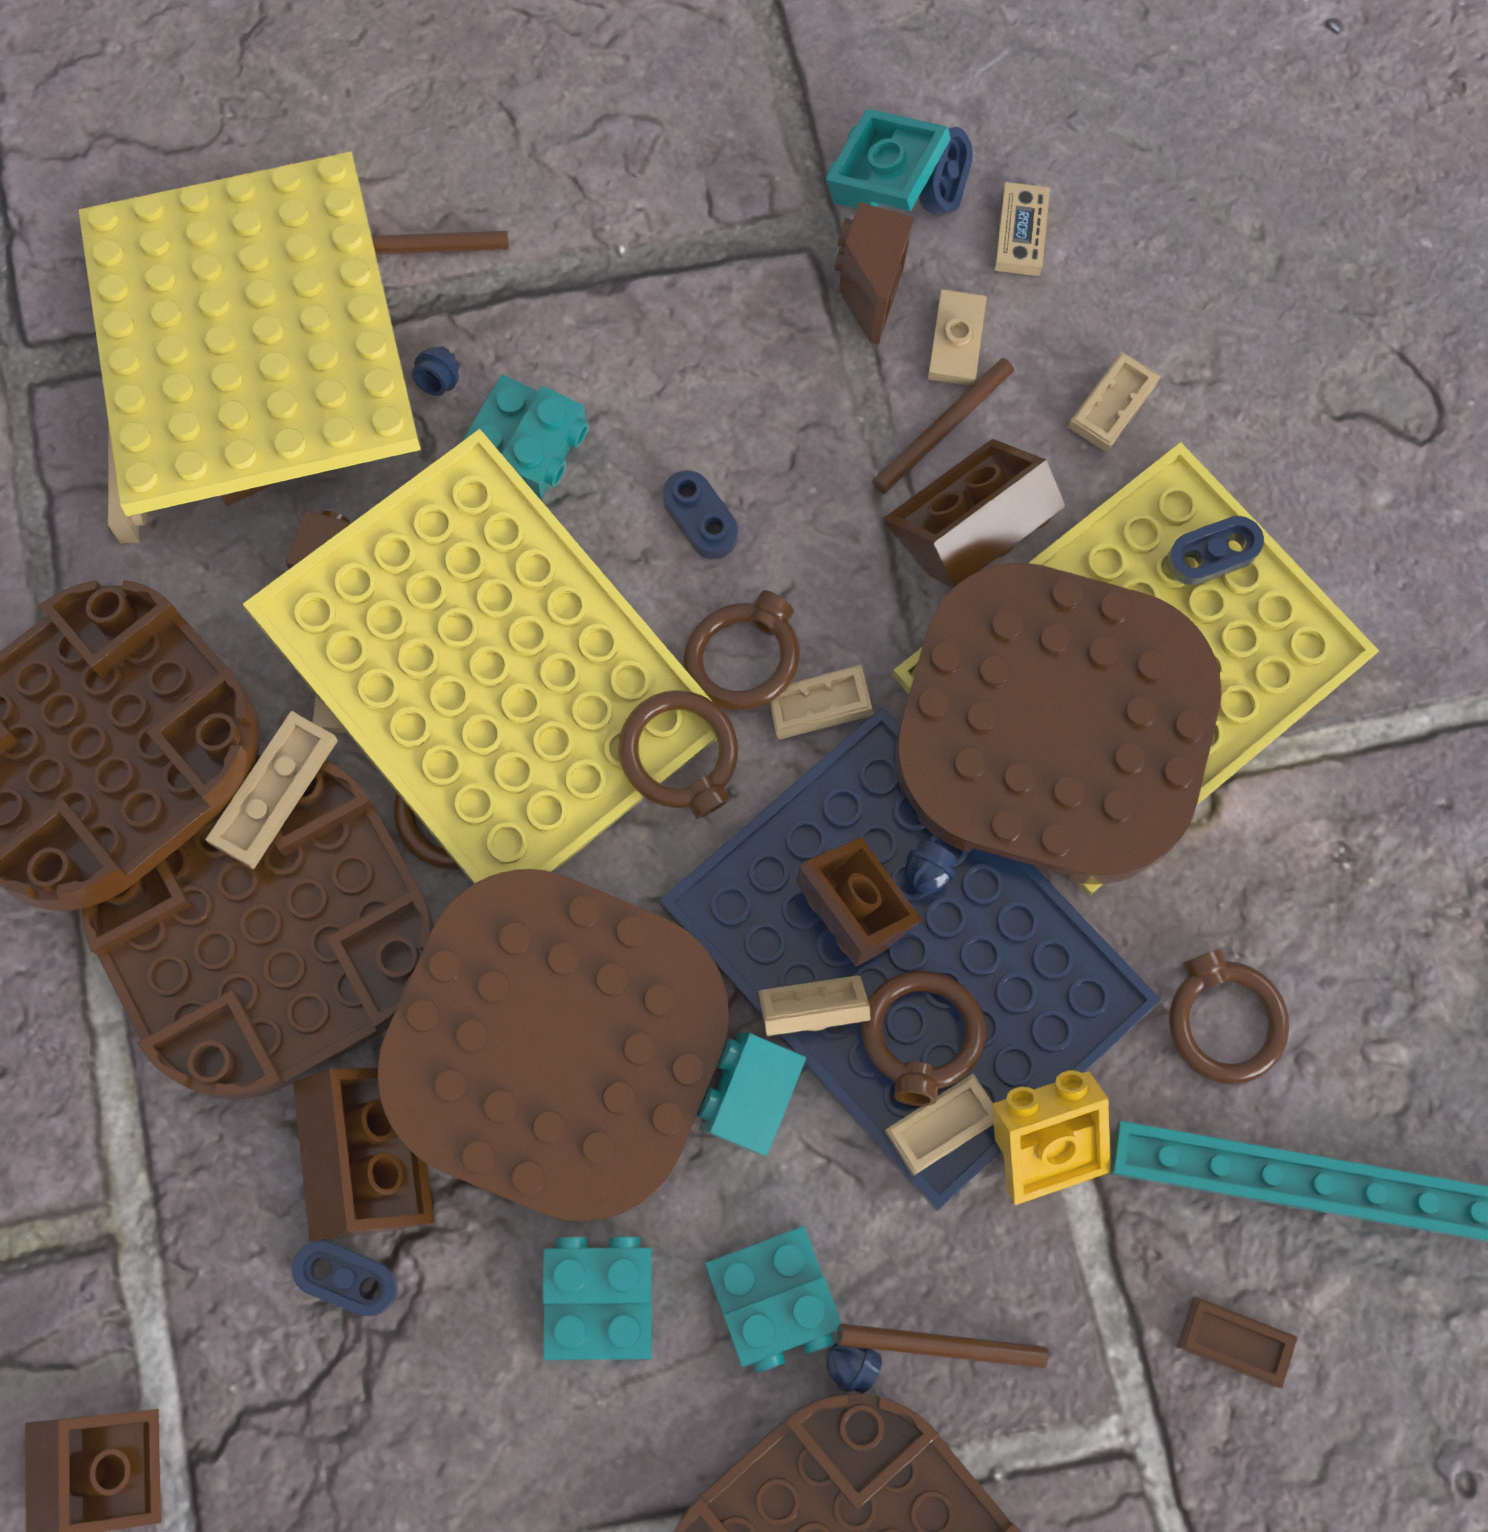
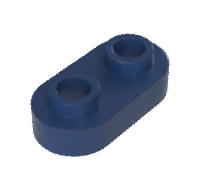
M959 127L948 128L951 140L919 195L921 204L932 215L953 212L961 203L972 164L973 151L968 135Z
M690 470L679 471L669 477L663 489L664 506L693 549L699 555L709 559H719L730 554L737 543V522L706 478L698 472ZM689 487L696 493L691 497H683L679 494V491L682 488ZM711 524H716L723 530L719 534L712 535L705 529Z
M1233 516L1180 536L1171 547L1167 556L1168 569L1175 579L1188 585H1198L1250 565L1261 552L1264 545L1263 532L1253 520L1243 516ZM1228 541L1238 542L1241 545L1242 551L1232 550L1228 546ZM1184 557L1194 558L1198 562V567L1191 568L1187 566L1184 562Z
M328 1241L310 1242L298 1251L293 1260V1279L303 1292L357 1315H380L393 1305L397 1297V1279L388 1266ZM326 1258L331 1263V1273L328 1277L319 1279L314 1273V1266L318 1260ZM374 1278L380 1284V1293L376 1298L369 1300L363 1295L362 1287L368 1279Z

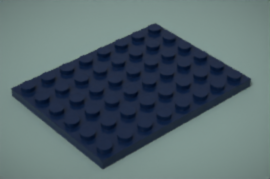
M883 707L659 900L660 906L669 916L702 944L714 960L718 970L761 1017L758 991L858 975L861 976L864 990L869 1000L874 991L885 981L910 971L937 972L962 984L974 996L982 1010L986 1025L985 1046L975 1067L956 1083L939 1088L937 1096L972 1074L975 1075L992 1103L1006 1099L1007 1094L1014 1088L1029 1087L1037 1089L1055 1083L1057 1076L1064 1071L1075 1070L1084 1073L1162 1001L1034 865L972 848L970 853L957 849L945 843L924 827L917 819L918 814L910 804L905 793H902L895 766V748L900 725ZM862 837L922 921L883 953L856 967L849 956L841 951L837 945L836 938L819 914L811 909L806 896L796 884L799 866L806 860ZM923 840L944 847L957 859L953 867L955 872L953 880L947 882L938 892H918L912 887L906 877V857L909 851L916 850L919 843ZM916 991L902 995L890 1004L883 1017L882 1035L887 1048L903 1063L923 1062L936 1068L950 1062L959 1053L965 1039V1025L960 1012L949 1000L935 993ZM861 1022L826 1027L818 1031L804 1030L778 1034L791 1051L807 1057L804 1065L936 1211L940 1210L1001 1152L995 1141L993 1124L912 1176L884 1131L921 1106L908 1105L895 1099L896 1082L881 1073L870 1060L862 1040Z

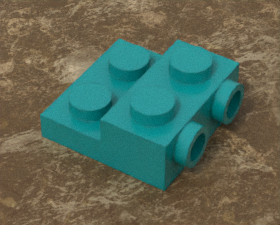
M866 108L858 124L850 130L847 143L838 159L832 162L828 169L826 182L834 203L857 209L859 202L875 207L882 204L911 211L951 140L948 127Z
M501 374L462 441L480 429L538 498L542 499L549 485L555 487L560 482L566 468V461L564 459L572 446L578 448L587 434L589 422L586 421L584 405L545 386H541L540 390L537 391Z
M805 1226L705 1263L741 1367L752 1364L757 1374L785 1363L783 1352L803 1344L805 1353L809 1354L836 1343L833 1332L837 1331L841 1320L825 1276L823 1277Z
M563 1237L556 1238V1248L544 1249L543 1360L652 1359V1248H641V1237H610L609 1248H588V1238Z

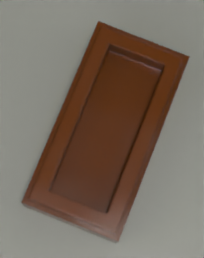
M1193 1297L1177 1348L1275 1388L1282 1389L1298 1337L1202 1298Z

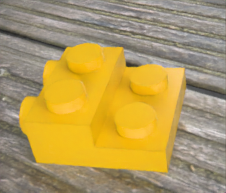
M1075 1070L1064 1071L1057 1076L1055 1083L1037 1089L1017 1087L1007 1094L1006 1099L992 1103L995 1141L1004 1155L1006 1191L1014 1205L1111 1172L1108 1097L1090 1071L1084 1073Z

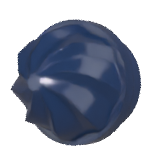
M443 346L432 347L420 352L415 358V368L412 371V377L417 386L424 392L433 396H440L457 385L460 363L455 359V354L451 353L449 349Z
M923 840L919 843L917 849L910 850L906 857V877L912 887L918 892H938L947 882H951L955 876L953 867L957 861L956 857L936 843Z
M836 1343L827 1354V1370L830 1372L832 1380L845 1392L855 1390L861 1394L866 1393L878 1378L882 1366L881 1354L873 1349L838 1346Z

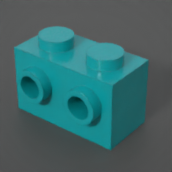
M738 1032L735 1040L730 1038L724 1045L718 1062V1068L723 1070L715 1089L710 1087L706 1091L698 1111V1117L702 1118L699 1130L753 1153L768 1156L807 1057L754 1034Z

